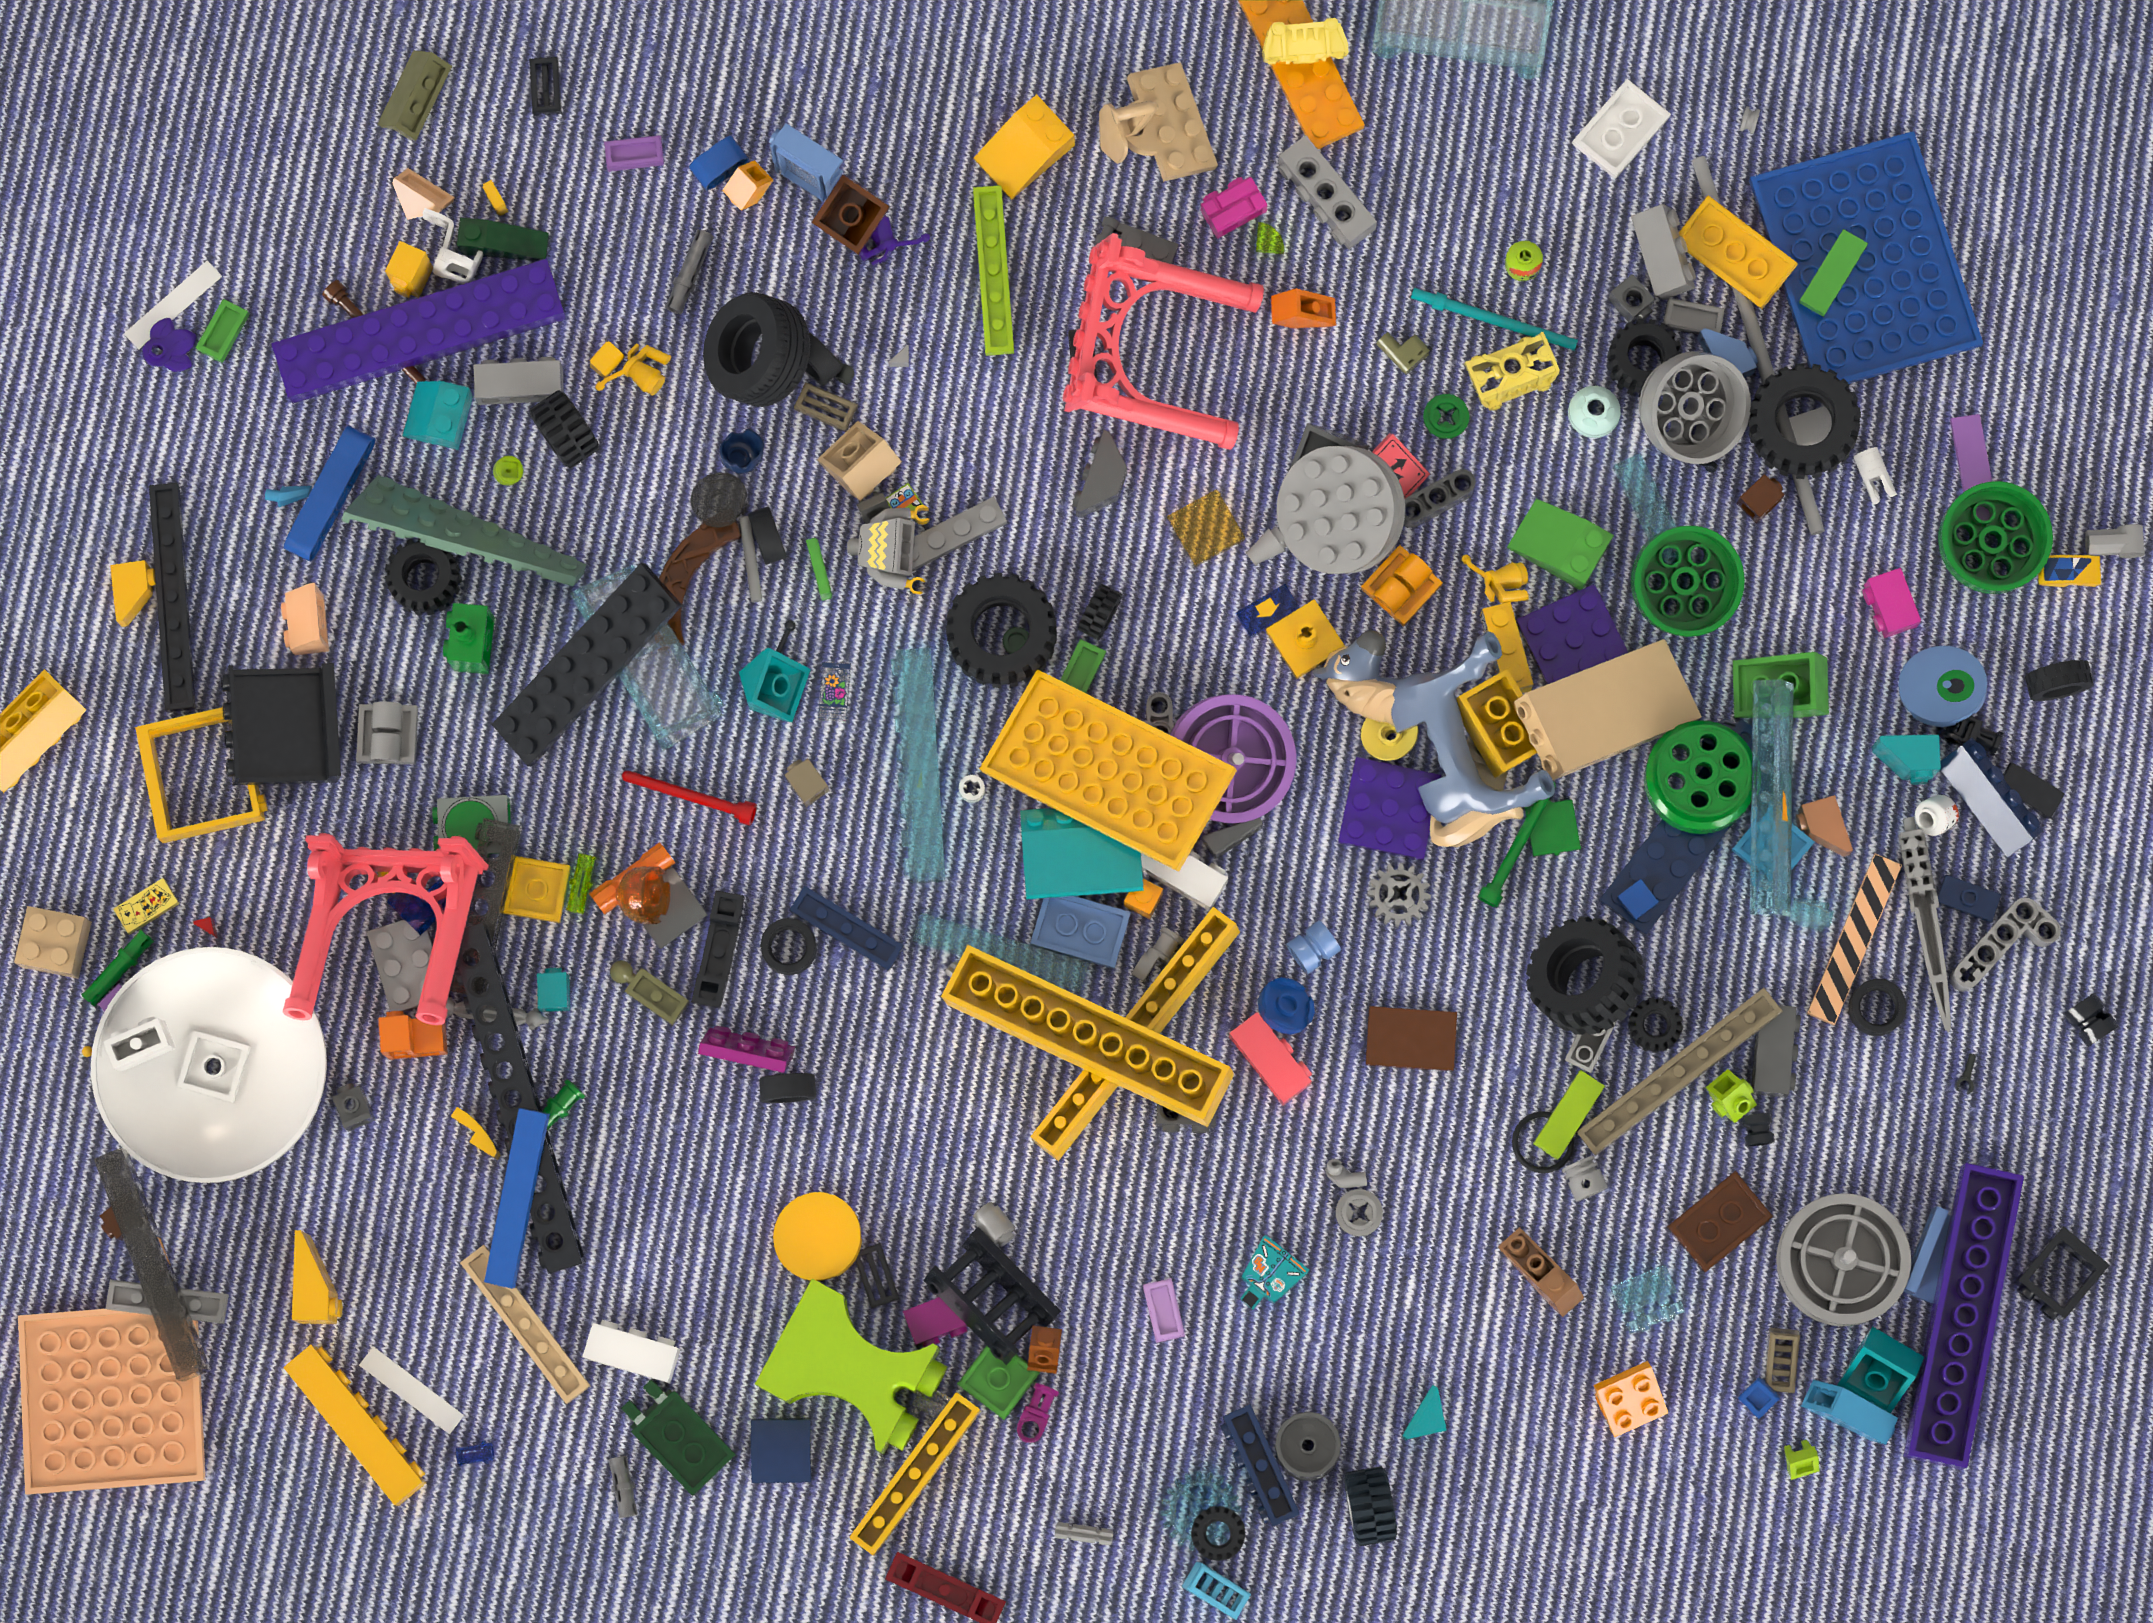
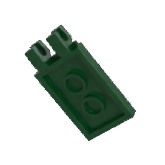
M651 1379L642 1388L656 1402L644 1414L631 1400L621 1409L634 1422L630 1426L633 1429L631 1433L694 1496L736 1454L675 1390L672 1392L668 1389L664 1392Z

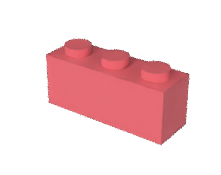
M1256 1012L1231 1031L1229 1038L1282 1106H1284L1311 1085L1312 1081L1309 1077L1312 1073L1302 1061L1299 1063L1295 1061L1291 1056L1294 1050L1284 1038L1279 1040L1273 1033L1274 1029Z

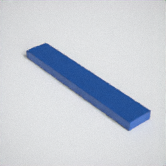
M519 1108L484 1280L485 1283L511 1289L515 1288L550 1115L548 1113L526 1108Z

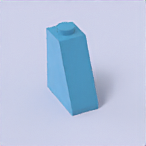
M1814 1379L1801 1407L1870 1441L1884 1445L1887 1444L1894 1434L1895 1424L1898 1420L1896 1416L1844 1387Z

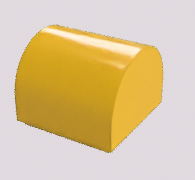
M606 341L590 359V368L601 377L606 378L625 356L611 342Z

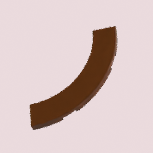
M733 509L718 514L701 524L698 529L693 531L678 545L666 562L659 579L682 605L687 588L700 566L721 547L742 538ZM682 607L653 637L657 653L685 645L681 624Z

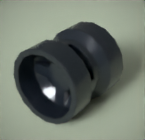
M1758 1113L1742 1117V1125L1748 1133L1744 1137L1746 1147L1775 1143L1774 1133L1769 1131L1770 1124L1772 1123L1771 1113Z

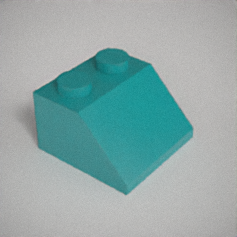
M444 381L417 382L402 436L459 450L473 399L469 387Z
M1939 735L1880 736L1872 746V753L1900 779L1910 780L1913 785L1927 784L1928 780H1932L1941 770Z
M1872 1326L1857 1348L1837 1386L1844 1387L1891 1414L1916 1378L1924 1356Z

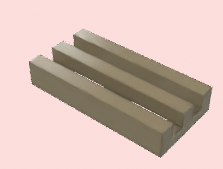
M805 382L794 405V410L844 432L848 430L853 415L858 409V404ZM808 392H811L849 410L847 413L806 395ZM806 402L812 406H815L819 409L836 415L844 419V421L841 422L837 419H834L830 416L813 410L807 406L802 405V403Z

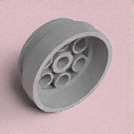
M1691 351L1681 353L1657 366L1646 379L1639 398L1640 419L1651 443L1668 457L1690 464L1709 463L1727 454L1743 436L1750 418L1751 397L1747 382L1742 373L1726 359L1705 352ZM1680 372V379L1675 383V377ZM1705 376V377H1706L1705 383H1704V385L1701 387V380H1702V378ZM1662 395L1663 401L1661 405L1658 406L1659 397ZM1688 399V405L1683 409V404ZM1713 402V410L1709 413V406ZM1671 422L1670 430L1666 433V426ZM1696 425V432L1692 436V428Z

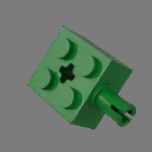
M453 603L452 611L447 612L446 628L450 629L449 640H444L443 657H447V663L450 664L455 672L489 674L495 617L488 606Z

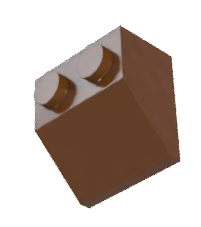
M842 175L811 223L859 255L890 206L851 177Z

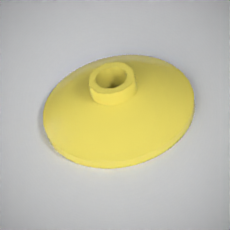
M1369 718L1365 719L1361 728V740L1366 751L1373 757L1385 761L1396 760L1408 754L1415 746L1419 734L1418 726L1397 733L1395 727L1391 724ZM1389 734H1397L1393 740H1387Z

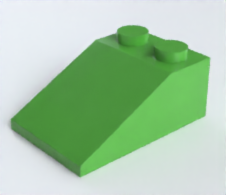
M1536 498L1507 548L1578 590H1582L1609 547L1614 535L1584 518Z
M1817 652L1733 660L1734 718H1803L1829 715L1827 657Z

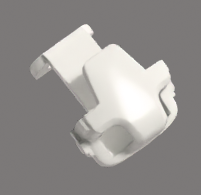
M424 208L423 219L440 227L447 228L443 247H441L434 263V275L448 278L460 284L472 282L483 258V252L478 250L474 260H471L466 256L449 250L454 233L453 221L445 215ZM454 271V272L460 273V274H462V275H465V276H467V277H466V279H465V278H462V277H460V276H458V275H455V274H453V273H451V272Z

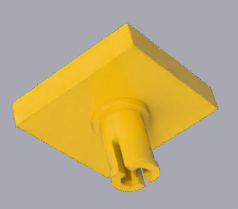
M1315 599L1265 630L1296 679L1327 661L1328 655L1331 652L1345 647Z

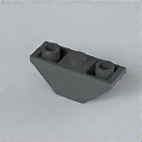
M1103 430L1101 438L1096 437L1091 450V453L1095 454L1092 464H1086L1082 475V480H1085L1083 490H1077L1072 506L1076 507V516L1080 518L1118 501L1127 476V466L1110 432Z

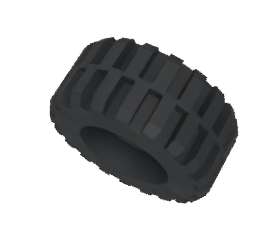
M1804 363L1795 364L1793 369H1789L1787 366L1779 369L1777 375L1771 374L1765 379L1764 385L1762 387L1759 386L1750 408L1748 422L1749 437L1751 443L1755 445L1756 454L1759 458L1763 457L1766 460L1765 465L1770 469L1775 467L1780 470L1779 474L1786 477L1788 473L1794 474L1796 479H1805V475H1812L1813 478L1822 476V472L1828 471L1830 473L1837 469V465L1840 462L1844 463L1849 457L1850 451L1854 448L1857 441L1861 411L1860 407L1857 406L1858 398L1855 392L1849 390L1850 384L1844 378L1839 380L1836 377L1837 372L1831 369L1828 372L1821 370V365L1813 364L1812 368L1805 367ZM1806 397L1822 403L1830 412L1832 419L1831 430L1827 437L1817 444L1808 446L1797 445L1784 438L1777 427V415L1780 408L1787 401Z
M994 573V577L986 578L983 575L977 578L975 584L972 585L969 582L964 586L963 593L961 595L957 594L952 601L953 606L948 611L946 626L949 650L955 663L962 668L963 673L968 677L976 678L977 683L982 685L990 683L993 688H1001V685L1009 684L1010 688L1018 686L1020 681L1025 680L1026 683L1030 681L1036 670L1043 671L1047 660L1052 658L1057 641L1054 609L1052 604L1048 602L1046 594L1042 589L1038 590L1035 588V584L1028 579L1025 581L1020 580L1019 575L1012 573L1010 577L1002 576V573ZM997 606L1012 607L1019 610L1027 619L1029 625L1028 639L1024 646L1016 652L1008 655H994L984 651L978 645L974 635L975 624L978 617L990 608Z
M1589 916L1579 917L1577 922L1572 918L1564 921V925L1561 927L1558 925L1549 930L1551 934L1546 938L1543 936L1538 942L1540 946L1537 950L1534 949L1530 956L1532 964L1527 965L1526 975L1530 977L1526 981L1527 990L1531 993L1530 998L1533 1003L1558 1027L1578 1035L1585 1034V1031L1592 1035L1599 1033L1601 1028L1608 1030L1614 1027V1022L1617 1020L1622 1021L1627 1017L1625 1013L1629 1008L1633 1009L1638 1002L1635 998L1637 994L1641 995L1644 985L1640 980L1645 978V969L1641 966L1643 960L1641 954L1636 950V946L1614 925L1608 924L1600 918H1593L1592 920ZM1603 956L1604 966L1597 982L1583 993L1567 995L1568 981L1575 968L1589 958Z

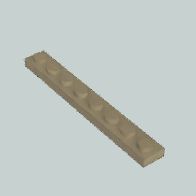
M1765 988L1761 989L1577 1131L1578 1135L1595 1156L1775 1019L1783 1012Z

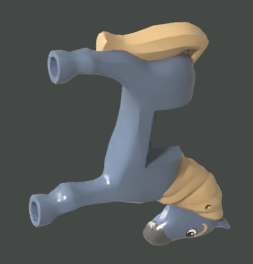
M1373 630L1362 633L1350 646H1345L1331 652L1324 667L1312 671L1315 677L1326 681L1336 699L1345 705L1348 710L1378 722H1387L1395 727L1397 733L1404 732L1426 722L1428 727L1427 734L1434 743L1438 753V763L1446 776L1418 788L1425 808L1431 814L1430 836L1432 843L1438 846L1456 848L1483 837L1503 820L1523 818L1522 807H1529L1538 800L1548 799L1554 795L1555 786L1548 772L1542 769L1534 772L1527 784L1511 790L1491 788L1482 781L1465 738L1462 716L1454 693L1462 684L1482 678L1487 664L1498 660L1502 656L1501 645L1494 633L1487 631L1477 637L1472 653L1467 659L1437 674L1431 672L1416 673L1401 679L1380 677L1379 665L1386 650V640L1382 634ZM1441 822L1447 823V825L1442 826Z

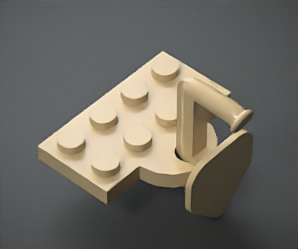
M1181 62L1130 73L1127 81L1134 102L1117 109L1109 103L1105 104L1100 110V147L1117 164L1122 163L1126 158L1128 148L1134 153L1143 156H1155L1163 182L1215 170L1218 166Z

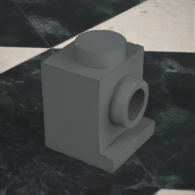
M353 1083L337 1089L338 1095L333 1096L332 1099L345 1130L349 1132L375 1121L361 1086L354 1087ZM349 1100H355V1108L348 1110L346 1103Z

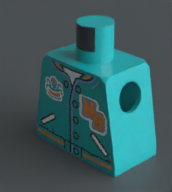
M1264 1235L1241 1277L1250 1286L1241 1296L1240 1300L1252 1310L1255 1309L1263 1297L1272 1304H1275L1308 1274L1309 1269L1267 1235Z

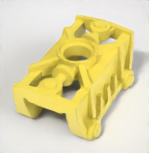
M1327 18L1324 22L1285 25L1283 22H1274L1266 33L1262 50L1263 62L1276 64V62L1281 61L1286 62V64H1290V62H1293V64L1319 62V60L1326 61L1328 57L1344 59L1349 53L1348 42L1341 24L1338 23L1336 18Z
M1544 332L1532 338L1523 337L1517 344L1488 355L1474 356L1471 360L1464 363L1481 404L1493 411L1499 409L1502 403L1537 389L1542 392L1547 391L1560 371ZM1543 343V346L1538 349L1537 354L1530 355L1529 352L1534 351ZM1509 359H1514L1519 362L1521 368L1517 373L1512 374L1505 370L1504 363ZM1536 360L1541 362L1551 361L1553 365L1541 371L1529 368L1534 366L1533 362ZM1491 367V371H1490V372H1487V373H1486V372L1483 371V370H1485L1486 368ZM1492 377L1495 380L1503 378L1497 388L1482 393L1480 388L1487 383L1488 379Z

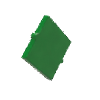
M1572 799L1557 802L1549 800L1529 836L1533 857L1550 854L1559 856L1563 852L1581 850ZM1532 806L1525 807L1526 817Z

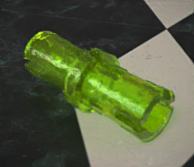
M578 853L573 879L570 878L569 885L572 886L566 911L584 914L588 890L592 889L593 883L590 881L596 857ZM584 871V876H583V881H582V885H581L580 895H579V897H578V891H579V886H580V882H581L582 872Z

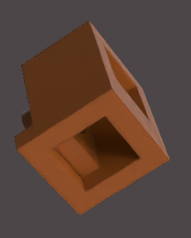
M1032 1326L1027 1370L1057 1374L1062 1329Z

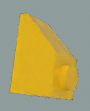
M145 560L110 565L116 621L121 627L128 626L153 595L152 586L156 585L155 570L150 568Z

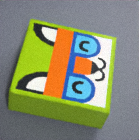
M909 483L886 497L890 508H910V511H913L917 506L923 505Z

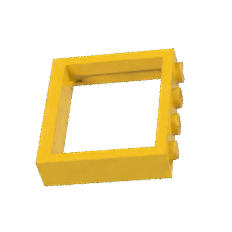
M223 707L135 727L157 839L162 843L265 820L264 812L268 811L265 795H260L258 785H247L253 811L172 829L154 738L227 722L228 720H223Z

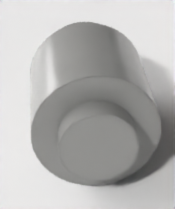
M988 1202L973 1215V1218L976 1220L975 1225L996 1245L999 1244L1002 1247L1014 1238L1015 1235L1012 1232L1016 1227L998 1205L994 1206L992 1202Z

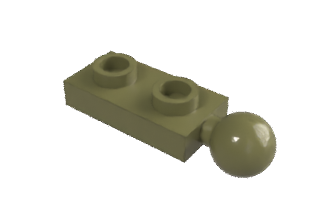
M624 960L616 961L610 968V976L613 981L619 984H629L624 991L626 994L672 1026L690 1003L685 997L643 968L635 975L631 964Z

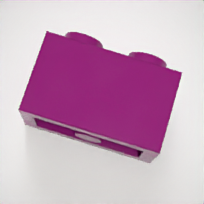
M940 1297L903 1311L916 1347L922 1345L925 1348L932 1343L937 1345L940 1343V1337L950 1334L951 1338H955L968 1332L966 1328L968 1326Z

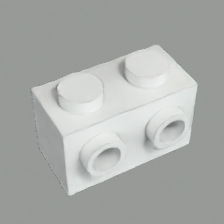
M150 1017L140 1021L138 1027L129 1031L126 1028L110 1035L111 1038L103 1041L113 1068L124 1071L175 1049L176 1047L166 1022L159 1018Z

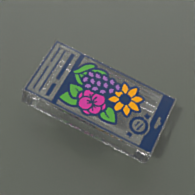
M822 662L818 720L848 722L851 663Z

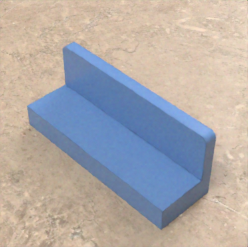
M1938 1206L1931 1209L1913 1254L1909 1279L1903 1291L1928 1303H1933L1950 1220L1949 1211Z

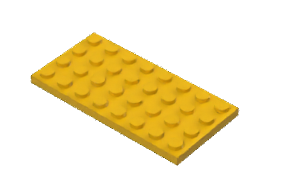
M1036 670L979 768L988 776L1178 872L1181 870L1237 772L1234 766L1040 670Z

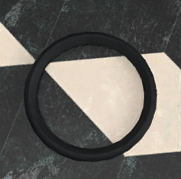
M1540 1111L1527 1115L1517 1124L1512 1136L1513 1152L1517 1160L1525 1168L1536 1173H1552L1559 1170L1569 1161L1574 1150L1573 1136L1568 1144L1565 1156L1557 1164L1550 1167L1534 1166L1521 1155L1518 1146V1137L1521 1129L1526 1123L1535 1118H1549L1552 1114L1551 1112Z

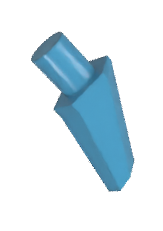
M282 486L280 491L266 489L265 500L278 502V507H283L308 497L312 491V486Z

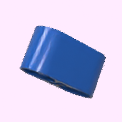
M728 136L694 159L689 165V169L705 190L708 191L732 176L738 167L747 164L749 158L732 136Z

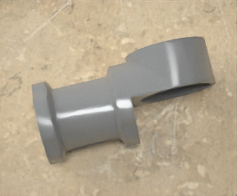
M1162 927L1159 939L1153 948H1149L1147 952H1144L1131 974L1144 982L1157 960L1165 964L1169 963L1176 947L1185 941L1182 937L1170 929Z

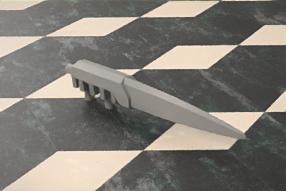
M1908 817L1903 819L1905 832H1901L1898 838L1907 880L1910 909L1916 915L1932 990L1944 1028L1949 1033L1951 1029L1950 1002L1943 944L1936 908L1940 907L1938 895L1934 885L1925 833L1922 829H1916L1914 817Z

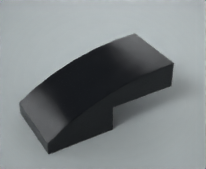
M2009 763L2003 773L2005 781L2011 789L2019 793L2022 803L2042 817L2051 819L2065 794L2014 763Z

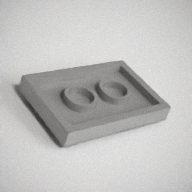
M423 914L367 931L390 1012H406L418 1008L433 947Z

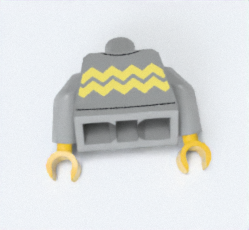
M919 505L913 511H910V508H887L873 517L870 523L863 524L860 527L859 538H850L848 540L847 551L849 555H858V565L867 567L868 575L882 586L900 590L910 588L912 593L922 594L923 592L914 591L912 584L916 580L925 581L920 577L909 580L906 576H912L915 522L910 521V519H915L921 525L927 524L930 518L920 519L917 516L919 511H929L927 506Z

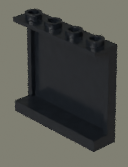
M322 663L320 668L233 670V665H229L225 674H221V690L227 693V702H223L222 711L223 720H228L229 731L224 732L225 748H230V759H226V775L232 778V785L337 783L341 777L334 663Z

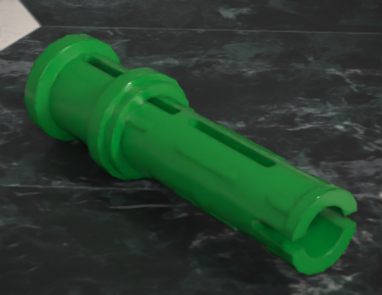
M568 1078L564 1081L565 1085L554 1097L547 1099V1106L542 1111L543 1113L550 1114L547 1125L548 1130L560 1117L562 1119L566 1118L569 1115L568 1111L579 1099L586 1097Z

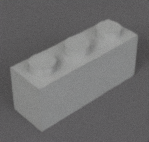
M1660 204L1632 215L1631 219L1655 297L1666 300L1695 289L1693 280L1696 279L1693 266L1686 259L1685 253L1688 252V248L1684 238L1679 236L1677 226L1680 225L1676 211L1664 204Z
M541 357L538 361L527 362L523 358H514L510 360V363H498L497 360H483L481 364H474V398L478 405L541 402L557 390L564 392L563 367L560 360H555L554 357Z

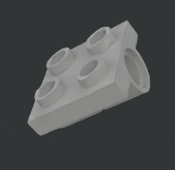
M386 701L374 702L373 705L359 704L356 762L363 764L416 765L418 706Z

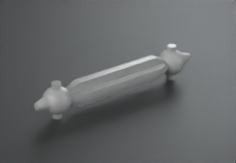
M448 997L446 1018L456 1014L460 1018L474 1019L472 1013H467L464 1001L455 1004L452 997ZM489 1005L484 1009V1019L490 1022L495 1020L497 1011L493 1006ZM512 1008L517 1025L526 1023L530 1030H534L541 1024L549 1022V1019L542 1016L537 1008L528 1013L522 1009Z

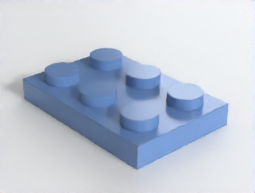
M1077 896L1044 898L1030 945L1115 969L1131 912Z

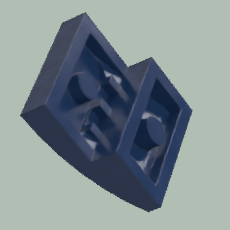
M811 1418L751 1419V1483L811 1482Z

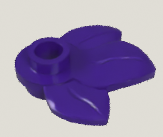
M171 318L159 320L150 330V340L143 346V358L151 366H165L173 372L185 371L192 367L191 360L186 353L194 346L197 336L186 329L175 330ZM159 348L162 350V354L155 355L152 349Z

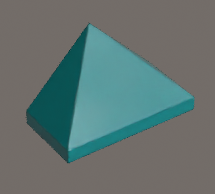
M1435 1385L1430 1387L1402 1434L1401 1438L1404 1440L1447 1430L1439 1390Z

